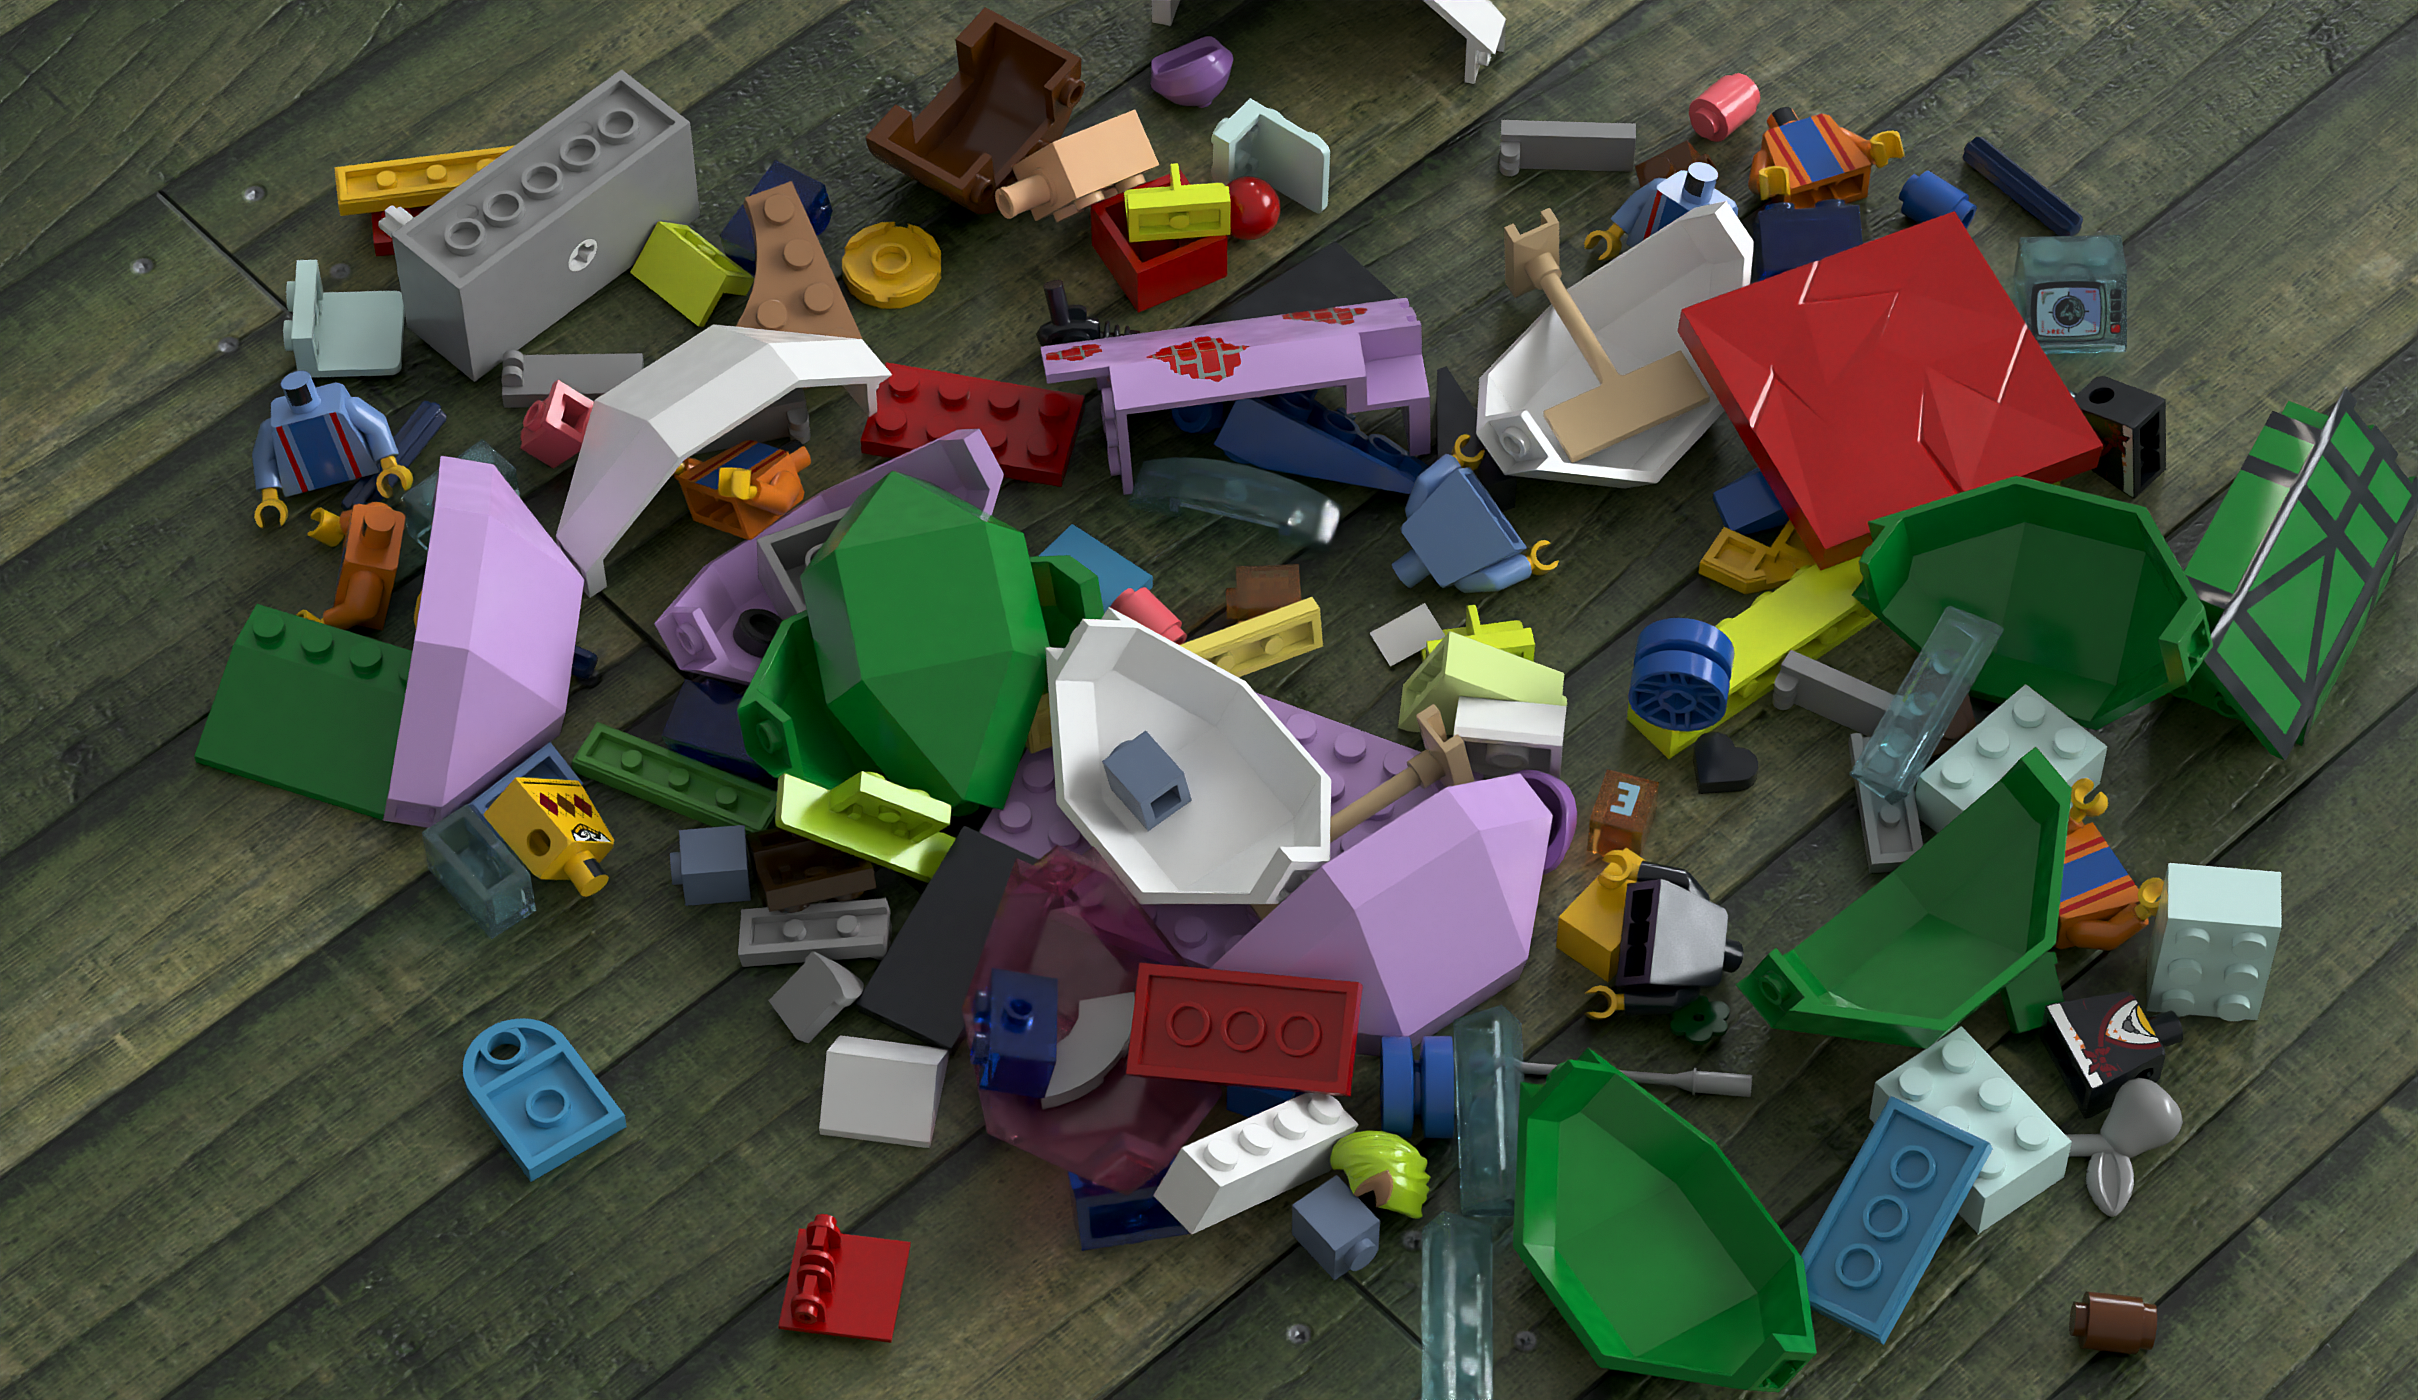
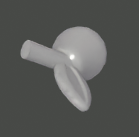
M2135 1078L2122 1085L2115 1096L2100 1134H2065L2072 1141L2069 1157L2091 1158L2086 1170L2087 1188L2095 1205L2110 1217L2117 1216L2127 1205L2134 1186V1172L2130 1158L2168 1144L2178 1135L2183 1123L2182 1113L2176 1102L2163 1088L2152 1080Z

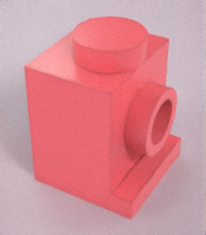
M557 380L552 384L549 397L544 401L537 400L527 411L523 420L524 428L521 430L520 435L522 441L520 449L553 469L580 452L594 401Z

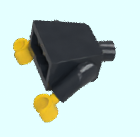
M1612 850L1604 855L1603 861L1618 864L1623 873L1619 876L1600 873L1598 881L1602 886L1615 889L1621 887L1626 880L1636 881V883L1627 884L1616 987L1625 988L1624 994H1615L1607 986L1599 985L1592 987L1585 994L1600 993L1604 995L1607 999L1608 1007L1603 1013L1586 1012L1585 1015L1588 1018L1602 1020L1613 1014L1616 1010H1625L1626 1016L1670 1014L1696 1001L1701 988L1717 987L1722 979V971L1733 973L1740 967L1744 956L1743 947L1739 941L1726 938L1728 914L1725 908L1710 902L1709 894L1690 872L1682 868L1642 861L1640 865L1632 864L1631 858L1627 853L1621 850Z

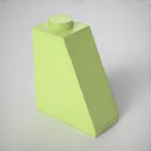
M1449 631L1403 684L1398 728L1411 732H1420L1416 715L1432 704H1435L1441 713L1446 735H1454L1459 696L1567 706V698L1562 695L1564 673Z

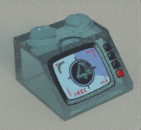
M2121 235L2020 237L2013 275L2018 312L2044 353L2126 352L2127 270Z

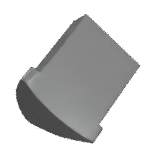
M814 951L804 959L805 963L768 1000L795 1038L806 1043H810L844 1007L850 1006L864 990V983L857 976L835 961Z

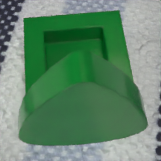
M2047 952L2034 965L2000 991L2012 1033H2022L2041 1027L2045 1006L2065 1001L2054 965L2058 963L2055 952Z

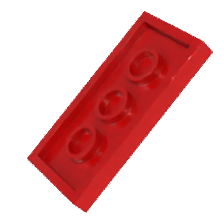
M885 363V367L892 376L879 383V388L876 391L877 412L870 417L868 416L861 437L862 453L896 458L956 430L980 429L1004 473L1003 477L1062 487L1085 411L1084 395Z
M1139 963L1126 1074L1131 1077L1350 1097L1363 985L1354 981Z

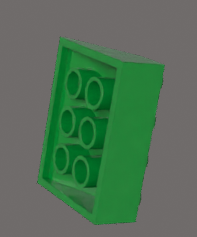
M257 604L232 647L194 755L196 763L383 820L412 651Z

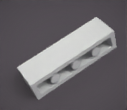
M1304 1093L1182 1147L1153 1196L1191 1234L1197 1233L1329 1172L1332 1168L1330 1157L1333 1146L1341 1138L1354 1133L1359 1124L1342 1108L1340 1102L1333 1096L1319 1093Z

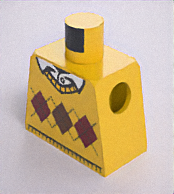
M515 777L483 814L533 875L539 879L571 880L583 897L597 893L607 884L609 877L599 863L612 850L614 839L579 781Z

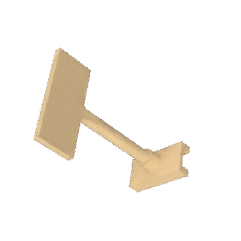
M1551 208L1541 211V226L1521 235L1514 224L1504 227L1505 283L1512 295L1516 298L1534 289H1543L1601 384L1599 387L1543 411V417L1571 463L1710 402V396L1681 350L1626 375H1620L1616 371L1560 280L1562 272L1559 266V221Z
M1432 704L1416 715L1426 750L1407 761L1408 768L1331 816L1330 843L1418 786L1425 789L1437 780H1440L1445 787L1475 782L1464 741L1458 734L1449 740L1447 739L1441 713L1435 704ZM1279 904L1249 905L1262 921Z

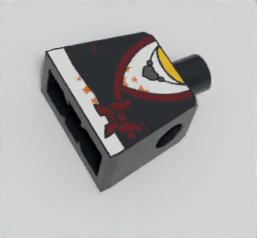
M2106 376L2094 378L2078 394L2068 389L2103 444L2097 468L2091 470L2135 499L2166 470V399Z
M2125 991L2046 1005L2039 1037L2084 1119H2088L2111 1108L2117 1092L2129 1080L2143 1078L2156 1083L2161 1077L2166 1056L2164 1048L2182 1042L2183 1029L2178 1016L2172 1010L2147 1018L2135 995Z

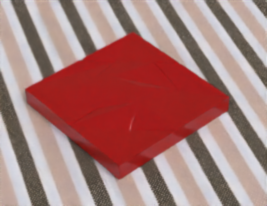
M1955 211L1825 257L1820 261L1808 263L1681 309L1677 332L1820 571L1861 556L1864 550L1872 545L1873 540L1868 521L2013 476L2054 484L2097 468L2103 444Z

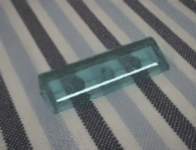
M1948 606L1849 775L1891 805L1907 797L2004 629L1992 621Z
M1499 1005L1454 1020L1461 1213L1465 1217L1514 1216L1520 1082H1524V1072L1521 1067L1523 1062L1522 1027L1520 1021L1503 1005Z
M1443 1211L1422 1230L1421 1400H1493L1492 1226Z

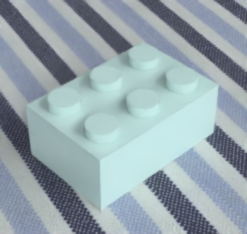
M2025 684L1918 776L1915 793L1918 817L1935 832H1940L1996 784L2021 757L2034 747L2039 749L2070 787L2079 779L2088 778L2094 783L2093 789H2095L2100 784L2107 746Z
M2168 863L2147 954V1011L2167 1012L2172 1010L2178 1017L2200 1015L2220 1017L2227 1021L2258 1020L2281 931V872Z
M1962 1026L1875 1082L1869 1116L1874 1124L1890 1096L1990 1142L1993 1150L1958 1211L1961 1217L1977 1234L2064 1178L2072 1141Z

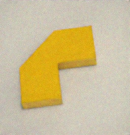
M1789 519L1771 547L1723 527L1700 561L1699 574L1743 594H1749L1781 587L1789 582L1791 577L1801 567L1805 565L1812 566L1815 564V561Z

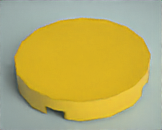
M880 222L863 228L849 239L842 258L843 281L849 292L864 304L881 309L904 308L921 302L934 292L941 279V250L935 239L918 226L908 224V228L895 227V222Z

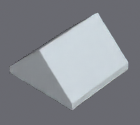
M1459 696L1453 736L1458 734L1464 741L1471 770L1483 774L1486 779L1507 776L1521 770H1537L1560 779L1567 706Z
M840 1035L826 1053L819 1126L820 1135L930 1148L949 1059V1050Z

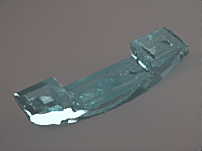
M1163 458L1144 461L1129 499V507L1175 518H1179L1182 508L1187 507L1279 528L1278 541L1328 553L1343 510L1341 505L1323 494L1283 476L1242 464L1203 458Z

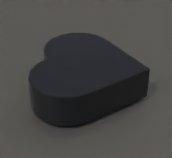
M1708 732L1698 737L1694 745L1693 754L1698 794L1743 791L1754 785L1757 780L1758 760L1750 750L1735 747L1733 741L1727 735L1720 732Z

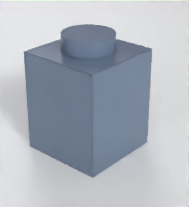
M1144 731L1133 740L1122 742L1111 752L1109 757L1102 761L1110 789L1148 831L1192 801L1184 772L1147 731Z
M745 825L679 830L680 852L670 853L672 885L683 884L685 906L751 900Z
M1337 1175L1292 1205V1235L1334 1281L1349 1270L1358 1271L1375 1257L1379 1249L1380 1221L1358 1197L1353 1195L1349 1187Z

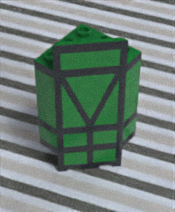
M2346 387L2330 416L2288 401L2282 414L2275 411L2271 412L2184 571L2204 606L2213 647L2190 680L2169 693L2175 697L2186 698L2213 709L2224 717L2244 722L2271 755L2285 761L2294 744L2302 746L2397 565L2404 534L2418 510V478L2416 476L2407 478L2395 462L2398 456L2397 451L2375 424L2367 426L2356 413L2354 407L2357 400Z

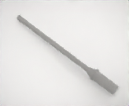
M1474 1058L1473 1062L1474 1070L1548 1075L1557 1066ZM1694 1068L1693 1071L1678 1074L1619 1070L1636 1083L1673 1085L1692 1092L1694 1096L1695 1093L1751 1097L1752 1075L1697 1071V1068Z

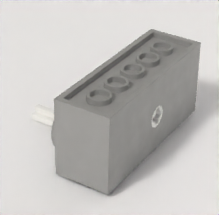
M621 69L416 217L410 215L401 206L397 209L393 205L385 210L386 217L379 221L378 226L393 241L407 327L471 380L477 381L503 361V354L506 351L519 350L633 266L658 221L689 225L700 216L690 122Z

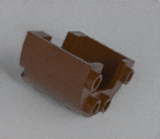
M984 7L955 39L959 66L958 73L913 121L911 112L895 104L865 137L868 149L876 159L977 214H990L999 210L995 199L996 190L1018 182L1011 166L1061 138L1073 107L1080 101L1085 89V83L1080 80V57Z

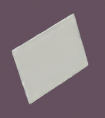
M1425 603L1370 632L1390 667L1426 648V641L1445 637V634Z

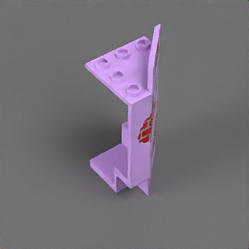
M1407 298L1041 347L1047 384L1096 377L1098 391L1101 390L1102 394L1100 405L1104 433H1106L1110 474L1111 476L1121 475L1124 495L1134 494L1127 414L1335 386V388H1343L1347 414L1401 407L1410 456L1431 453L1430 395L1422 357L1421 323L1417 321L1413 308L1409 307Z

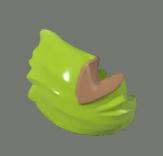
M1367 1130L1351 1133L1341 1138L1333 1146L1330 1157L1331 1167L1333 1170H1344L1354 1196L1359 1197L1374 1190L1376 1207L1398 1212L1415 1219H1420L1423 1216L1422 1205L1427 1200V1194L1430 1191L1427 1183L1431 1176L1425 1172L1427 1159L1422 1157L1418 1150L1409 1142L1396 1134Z

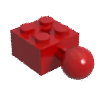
M1179 170L1181 185H1191L1182 171ZM1170 174L1132 189L1170 186ZM1243 176L1230 181L1226 185L1229 186L1231 201L1230 235L1240 240L1249 241L1264 237L1275 227L1279 219L1280 201L1276 191L1266 181L1253 176ZM1124 192L1091 205L1092 246L1138 313L1227 277L1228 237L1226 235L1129 242Z

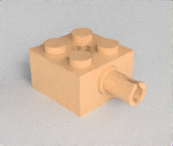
M1134 109L1054 141L1011 167L1018 182L997 189L995 199L998 209L1007 219L1031 210L1035 221L1053 215L1056 222H1060L1083 212L1085 208L1090 207L1092 204L1146 183L1143 174L1158 166L1159 163Z

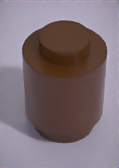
M2086 1291L2082 1302L2074 1301L2072 1304L2069 1321L2070 1335L2079 1338L2081 1349L2137 1354L2139 1349L2152 1350L2157 1331V1308L2155 1304L2143 1303L2142 1297Z

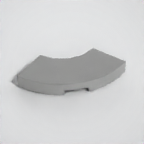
M1134 992L1079 1000L1078 1020L1070 1034L1055 1046L1033 1053L1042 1109L1056 1107L1086 1095L1104 1082L1103 1077L1117 1064L1120 1058H1125L1130 1044L1135 1002Z

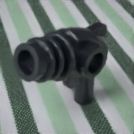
M1052 280L1043 285L1051 321L1040 326L1036 333L1038 342L1042 347L1140 334L1139 330H1130L1129 326H1125L1124 334H1120V326L1118 324L1115 325L1114 333L1109 332L1110 321L1108 320L1105 322L1104 332L1100 331L1099 319L1086 317L1087 310L1085 306H1068L1063 281Z

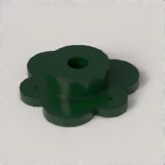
M1699 995L1696 1001L1668 1014L1672 1020L1670 1031L1678 1036L1685 1035L1687 1041L1692 1044H1706L1712 1039V1036L1726 1034L1728 1030L1726 1021L1729 1018L1730 1009L1727 1004L1721 1001L1709 1002L1706 996Z

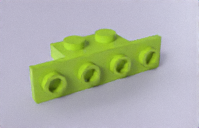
M861 771L832 790L822 788L785 773L778 777L775 816L777 827L921 881L930 882L956 839L939 832L950 825L951 805L931 798L925 791L907 789L886 781L878 773Z

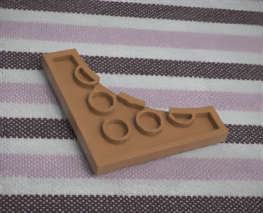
M792 181L745 197L744 208L750 221L754 239L756 270L747 306L735 327L863 340Z

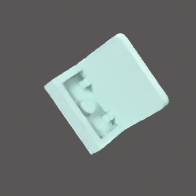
M1251 98L1230 118H1224L1218 123L1211 138L1213 144L1212 183H1223L1226 186L1236 178L1253 176L1266 181L1275 190L1317 214H1320L1328 206L1330 149L1318 135L1303 130L1286 120L1276 110L1266 108Z
M297 260L295 281H287L286 286L287 308L289 312H293V320H285L283 327L284 347L286 351H294L297 371H307L310 373L311 378L382 376L399 373L402 368L405 317L402 293L399 291L323 293L318 261Z

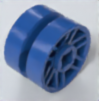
M1668 618L1653 622L1645 627L1637 639L1634 668L1630 681L1628 699L1632 709L1645 721L1674 731L1702 730L1719 722L1727 708L1729 682L1734 661L1732 642L1718 628L1694 619Z
M1409 1036L1381 1037V1131L1396 1134L1403 1139H1410L1413 1133L1415 1115H1420L1422 1134L1425 1139L1453 1138L1454 1058L1452 1036H1423L1419 1060H1414L1412 1042Z

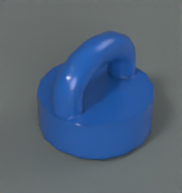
M1223 402L1171 408L1172 417L1176 425L1181 430L1189 433H1208L1214 428L1223 427L1226 421L1223 413Z

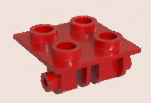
M828 1214L816 1215L814 1221L810 1222L806 1229L799 1228L778 1328L892 1343L911 1242L841 1234L840 1229L836 1226L837 1220L833 1216Z

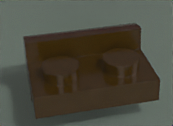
M779 827L746 834L749 855L763 908H768L769 912L778 910L781 913H795L808 908L812 902L830 898L835 901H848L860 897L865 890L877 888L870 861Z

